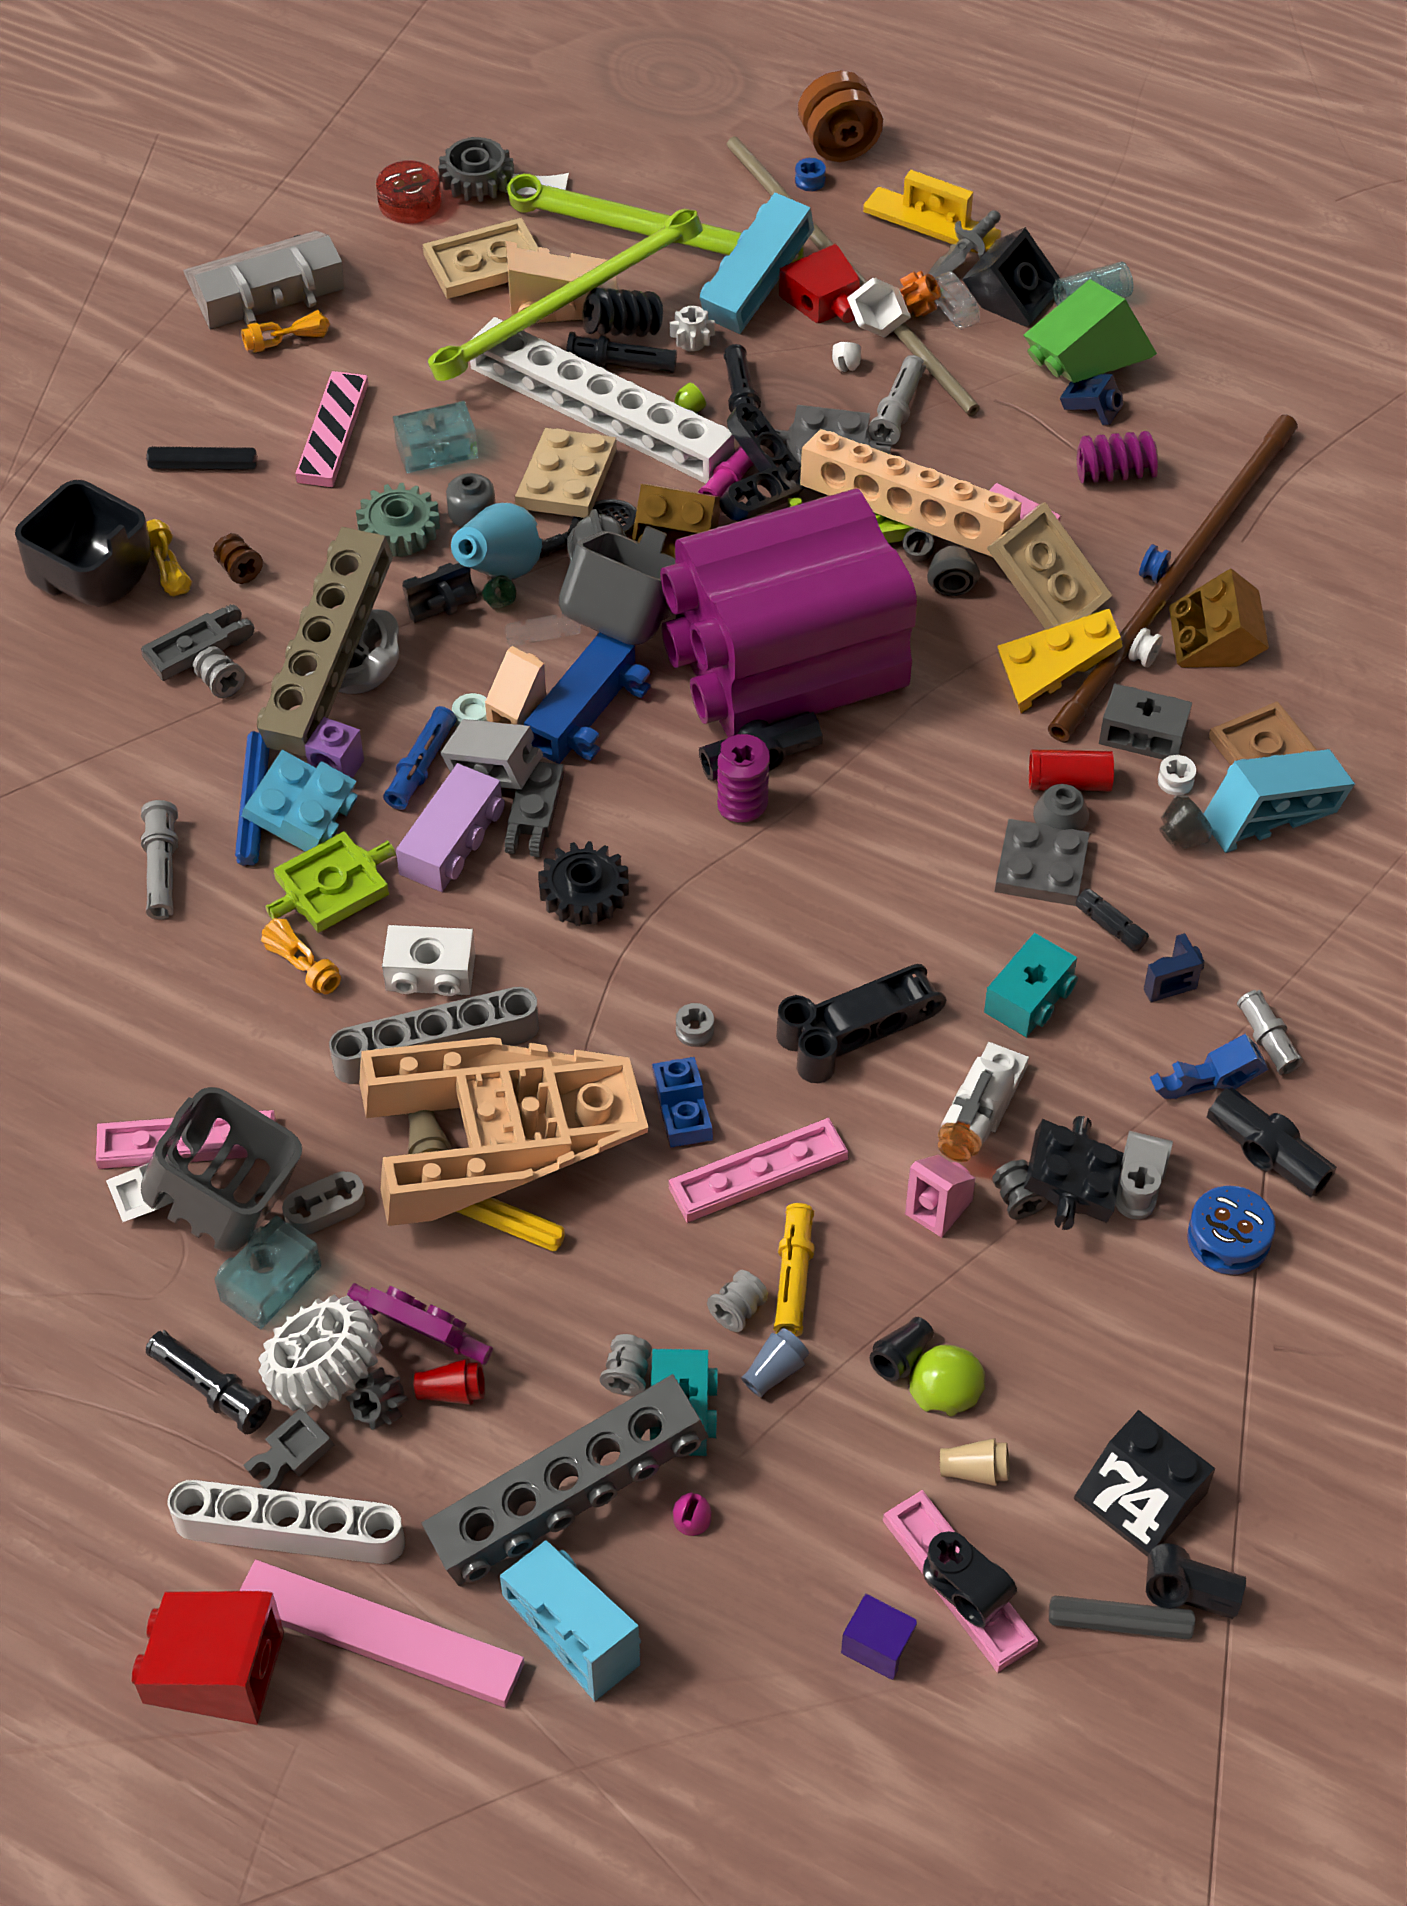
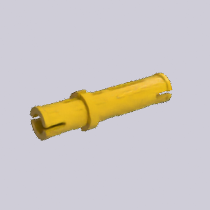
M793 1203L786 1207L784 1239L779 1242L778 1254L782 1257L776 1317L773 1326L776 1334L782 1328H785L796 1337L803 1333L809 1260L814 1256L815 1246L811 1242L815 1210H812L810 1205L804 1203Z

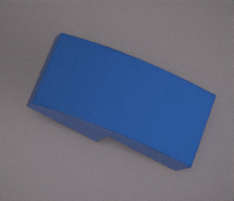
M695 1057L652 1064L658 1100L670 1148L713 1140V1129L704 1101L703 1084Z

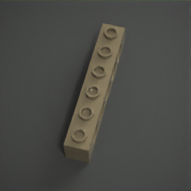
M341 526L336 541L333 540L330 543L327 551L326 565L323 572L319 573L314 581L313 596L309 605L305 606L301 611L300 627L295 639L290 640L285 652L286 660L282 670L273 678L269 701L266 707L260 710L257 717V729L267 748L280 751L283 749L288 753L306 756V742L324 717L328 718L393 559L392 552L384 535ZM309 672H313L312 674H310V675H308V676H304L305 674H307V673H309ZM300 705L298 708L290 710L292 707Z

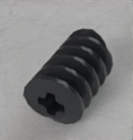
M594 288L587 295L582 310L583 328L588 334H594L598 331L599 334L606 335L610 331L615 336L623 332L625 336H632L635 333L636 336L644 337L649 331L651 335H657L663 321V304L660 297L651 291L642 292L625 289L618 291L610 288L607 290Z

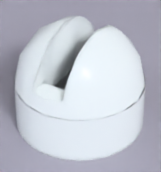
M840 342L833 345L832 359L836 368L842 372H847V369L850 371L855 370L860 364L861 346L852 342Z

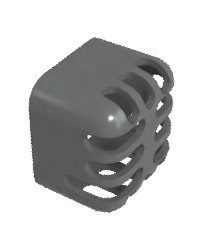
M217 1087L201 1089L193 1098H187L176 1112L168 1130L158 1141L141 1182L140 1192L142 1199L151 1209H154L168 1193L173 1198L174 1204L167 1219L175 1224L181 1218L185 1219L192 1226L191 1234L198 1238L204 1233L212 1236L215 1240V1249L223 1252L237 1251L248 1242L251 1235L262 1223L264 1217L271 1211L278 1198L283 1194L302 1154V1144L299 1138L290 1130L229 1092ZM217 1118L224 1119L230 1125V1131L222 1148L203 1174H192L188 1169V1165L206 1142ZM180 1137L191 1151V1157L183 1158L177 1150ZM235 1144L242 1146L248 1154L234 1178L224 1189H217L212 1186V1177L224 1163ZM166 1155H168L169 1160L176 1168L165 1161ZM256 1159L265 1160L270 1166V1171L250 1201L247 1203L237 1202L233 1197L234 1192L243 1182ZM263 1196L260 1202L257 1204L255 1202V1198Z

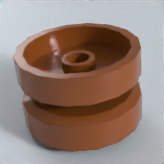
M840 70L826 73L815 79L804 90L798 102V116L817 154L827 161L844 162L856 159L868 152L878 141L883 131L882 114L864 80L854 72Z

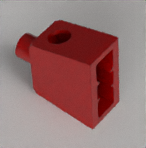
M836 243L780 268L779 296L812 321L823 323L836 316L844 323H850L855 320L847 298L860 288V279Z

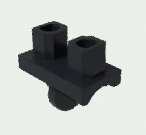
M460 563L442 565L438 567L436 572L421 578L414 576L404 580L402 585L410 618L415 623L444 611L447 615H452L458 611L457 606L477 598L471 580V569Z

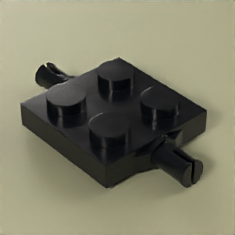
M1078 1116L1073 1120L1072 1131L1067 1127L1057 1125L1045 1119L1041 1120L1035 1131L1024 1189L1041 1195L1054 1205H1057V1214L1054 1222L1058 1228L1063 1222L1062 1230H1068L1073 1227L1075 1213L1085 1214L1107 1223L1115 1209L1124 1153L1105 1143L1090 1139L1089 1133L1092 1122L1089 1118L1084 1122L1085 1116Z

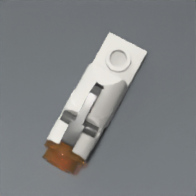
M988 1042L982 1056L977 1057L941 1124L938 1132V1149L944 1156L953 1161L967 1162L971 1156L978 1154L990 1132H996L1028 1066V1056Z

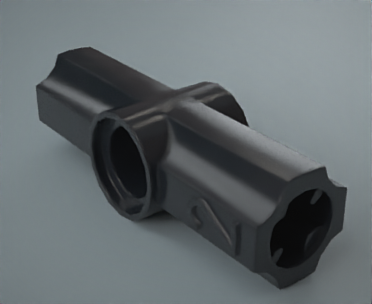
M809 711L772 724L761 719L753 720L742 726L737 733L756 736L766 744L769 750V771L778 767L785 759V756L823 743V734L819 720L814 712L810 713ZM726 739L699 747V758L703 772L708 780L714 781L718 779V756L721 753V743Z
M1233 1087L1230 1089L1226 1088L1221 1092L1209 1108L1206 1118L1241 1144L1242 1151L1248 1161L1260 1170L1270 1171L1273 1168L1310 1198L1312 1196L1316 1197L1333 1177L1337 1167L1302 1141L1299 1130L1286 1116L1279 1113H1272L1269 1116Z

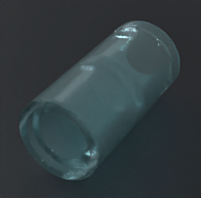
M1120 261L1057 279L1053 286L1054 298L1058 306L1089 279L1123 298L1129 297L1133 292V279L1127 264Z

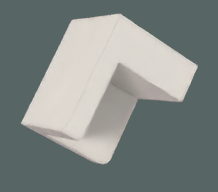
M877 278L870 279L847 298L858 326L883 338L911 318L900 289Z
M166 1156L165 1161L174 1168H176L173 1165V1163L169 1160L168 1156ZM149 1163L106 1180L122 1222L174 1202L168 1193L154 1209H151L143 1201L140 1192L141 1182Z

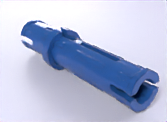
M438 706L433 710L432 716L418 736L409 754L397 764V774L383 794L385 802L391 807L399 810L405 809L417 786L424 784L428 777L427 769L457 721L456 715L450 709ZM432 735L434 739L426 750L424 747ZM415 765L416 769L408 780L407 776Z

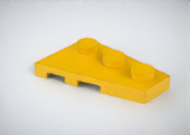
M1110 609L997 646L1020 713L1032 706L1031 701L1047 691L1051 694L1062 687L1061 681L1077 671L1085 672L1123 647L1121 636Z

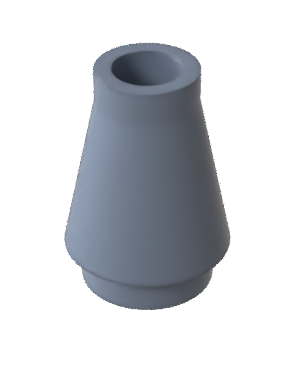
M782 1328L777 1334H770L749 1370L741 1379L755 1395L762 1397L769 1389L804 1367L805 1363L803 1360L809 1355V1351L792 1332Z

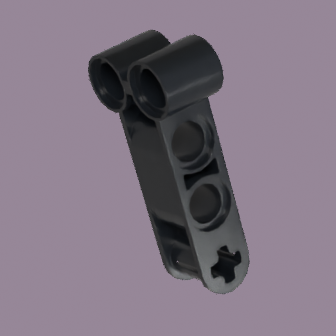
M914 964L816 1005L804 996L794 995L785 998L778 1007L776 1037L778 1043L783 1048L789 1051H798L796 1069L801 1078L810 1083L818 1084L826 1082L832 1077L835 1072L837 1057L935 1016L943 1009L947 1000L942 992L936 991L927 978L928 972L926 967L922 964Z

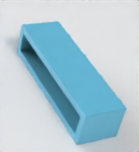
M774 192L767 204L761 205L754 222L748 230L745 229L741 233L734 250L729 256L727 255L723 258L716 275L711 282L705 283L700 292L701 306L704 311H708V320H714L716 324L741 334L778 282L780 268L792 262L814 231L811 207Z

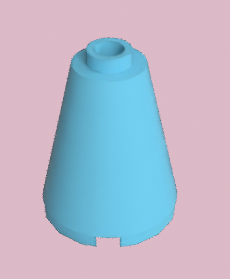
M497 503L486 507L454 534L451 541V551L456 561L461 565L495 579L512 580L530 572L537 563L542 549V539L539 538L536 528L538 524L535 518L525 508L512 503Z

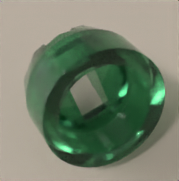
M499 575L490 579L484 585L482 597L491 608H504L515 601L516 588L508 577ZM498 587L500 591L496 593L495 589Z

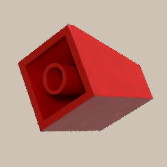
M267 1591L164 1592L159 1609L153 1608L148 1619L146 1634L150 1639L145 1654L137 1656L132 1670V1683L135 1684L142 1703L258 1725L284 1636V1629L274 1594Z

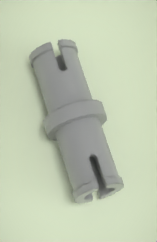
M1252 990L1244 994L1237 1001V1005L1254 1030L1253 1038L1258 1045L1264 1046L1280 1075L1293 1072L1301 1066L1303 1058L1298 1054L1285 1033L1287 1031L1286 1024L1281 1018H1276L1263 997L1262 991Z

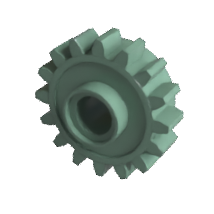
M400 483L395 490H392L388 484L384 485L383 493L375 490L370 491L371 500L361 499V509L356 510L358 530L384 535L393 556H407L427 548L428 542L436 539V530L440 529L437 501L431 500V493L429 492L420 495L419 486L417 485L410 490H405L404 483Z

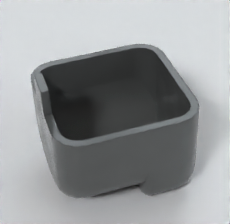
M647 526L640 543L608 531H600L579 540L559 594L558 605L562 614L572 621L625 644L640 645L653 638L660 627L661 621L673 614L666 601L660 575L661 568L675 564L674 557L662 553L667 534Z

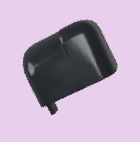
M72 480L61 485L24 518L15 529V536L27 578L34 586L53 596L64 592L84 604L97 607L110 605L127 595L140 581L146 571L151 555V541L144 513L139 508L84 480Z

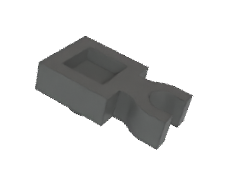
M300 1408L265 1439L271 1449L266 1453L255 1455L243 1466L253 1478L262 1470L270 1469V1474L259 1484L264 1489L277 1490L288 1471L292 1469L300 1477L334 1446V1443L317 1423Z

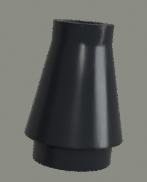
M914 1317L904 1326L876 1341L873 1345V1352L869 1357L873 1369L878 1375L888 1381L906 1378L927 1343L933 1338V1328L925 1319Z

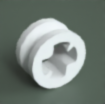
M1141 629L1129 651V660L1136 661L1140 659L1142 666L1146 668L1151 666L1161 649L1163 636L1159 634L1151 636L1149 629Z
M1171 755L1161 762L1157 781L1159 787L1164 792L1177 796L1184 795L1193 788L1196 766L1191 759L1182 755Z

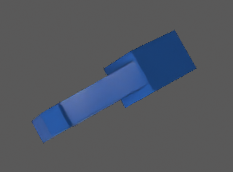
M1243 1034L1208 1053L1204 1064L1194 1066L1177 1061L1172 1064L1175 1071L1172 1075L1161 1077L1159 1073H1156L1150 1079L1156 1092L1164 1099H1177L1215 1088L1230 1089L1233 1087L1237 1089L1269 1069L1258 1046L1246 1034Z

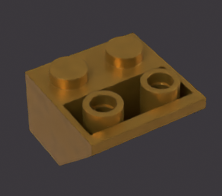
M641 484L632 540L640 543L645 528L647 526L667 534L662 553L675 558V542L677 539L718 528L721 510L719 500L721 497L651 484Z
M1232 568L1169 606L1177 664L1182 668L1238 667L1269 649L1260 592Z

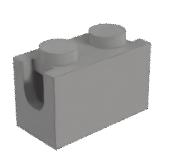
M468 719L461 721L441 751V755L450 773L458 763L500 780L501 787L514 789L523 788L541 760L543 753L540 748L533 747L531 744L534 740V735L530 726Z

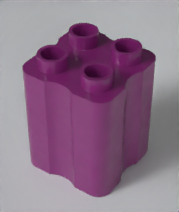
M858 488L676 540L675 564L661 568L660 572L666 601L670 610L676 614V619L662 623V638L672 665L678 668L690 664L697 676L691 678L690 690L696 712L704 724L719 720L729 738L737 735L742 726L753 720L761 719L772 724L808 711L819 714L910 685L912 669L910 637L915 626L917 611L915 586L909 571L897 551L885 539L873 510Z

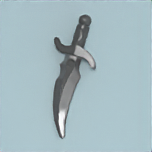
M996 210L990 211L972 230H964L961 221H957L955 233L959 241L950 246L948 253L936 261L928 274H931L940 284L956 267L965 262L966 256L971 249L978 252L980 259L986 253L982 239L1000 221V213Z

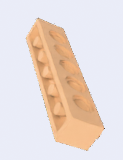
M820 429L802 447L800 485L829 496L858 488L863 493L874 513L993 557L987 550V547L1020 521L1022 503L972 485L970 482L942 474L935 469L926 468L904 460L902 457L882 452L867 444L844 438L834 432Z

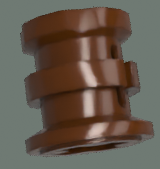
M230 533L221 537L215 543L213 548L214 558L228 572L233 582L237 584L248 583L260 573L263 567L261 555L252 550L247 543H244L241 536Z

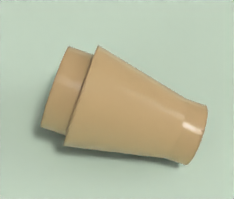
M996 1438L953 1448H941V1477H953L997 1486L998 1481H1009L1008 1443H996Z

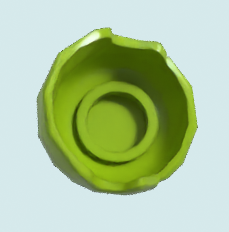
M954 1345L935 1346L920 1357L909 1376L910 1393L924 1411L928 1412L935 1409L946 1412L948 1416H954L958 1412L961 1413L975 1406L985 1389V1371L980 1361L972 1352Z

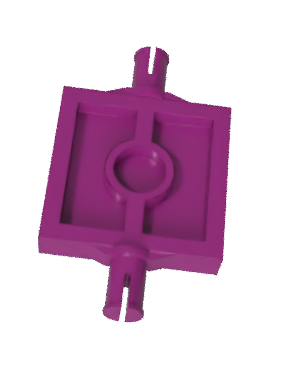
M354 1283L348 1290L347 1296L353 1301H359L372 1315L375 1316L380 1313L388 1319L454 1349V1353L457 1355L463 1354L483 1365L487 1364L492 1355L493 1347L477 1341L474 1337L464 1332L467 1323L431 1304L427 1312H425L426 1304L395 1287L389 1286L387 1292L384 1293L373 1287L367 1290Z

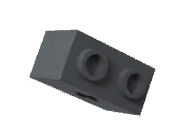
M1114 683L1103 716L1099 744L1162 760L1171 755H1179L1188 727L1192 702Z

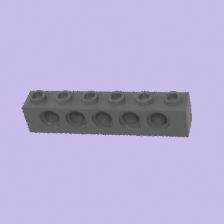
M672 1374L423 1521L422 1525L446 1571L459 1586L464 1582H475L486 1576L491 1570V1566L506 1557H516L528 1551L532 1547L533 1541L548 1532H558L567 1528L574 1522L575 1516L590 1507H600L609 1503L616 1497L617 1491L632 1482H642L651 1478L657 1473L659 1466L674 1457H685L693 1453L700 1446L701 1441L709 1436ZM653 1427L662 1428L660 1434L655 1439L649 1441L641 1440L643 1434L648 1429ZM620 1452L618 1459L613 1464L607 1466L600 1465L602 1458L606 1454ZM571 1476L578 1477L576 1484L571 1489L565 1491L558 1490L559 1485L564 1479ZM528 1501H536L535 1507L530 1513L523 1516L517 1515V1511L522 1504ZM486 1526H494L488 1538L482 1541H475V1536L480 1529Z

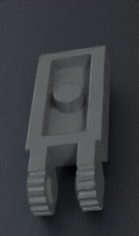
M230 604L211 614L206 613L142 646L141 652L144 660L160 679L165 681L192 667L195 657L208 647L214 646L224 650L230 647V645L238 646L242 644L243 641H247L253 635L255 627L250 620H240L242 617L241 610L234 604Z
M539 762L523 788L516 789L508 819L504 846L505 853L515 854L519 845L520 834L532 835L529 842L530 856H541L545 838L549 837L564 777V765Z

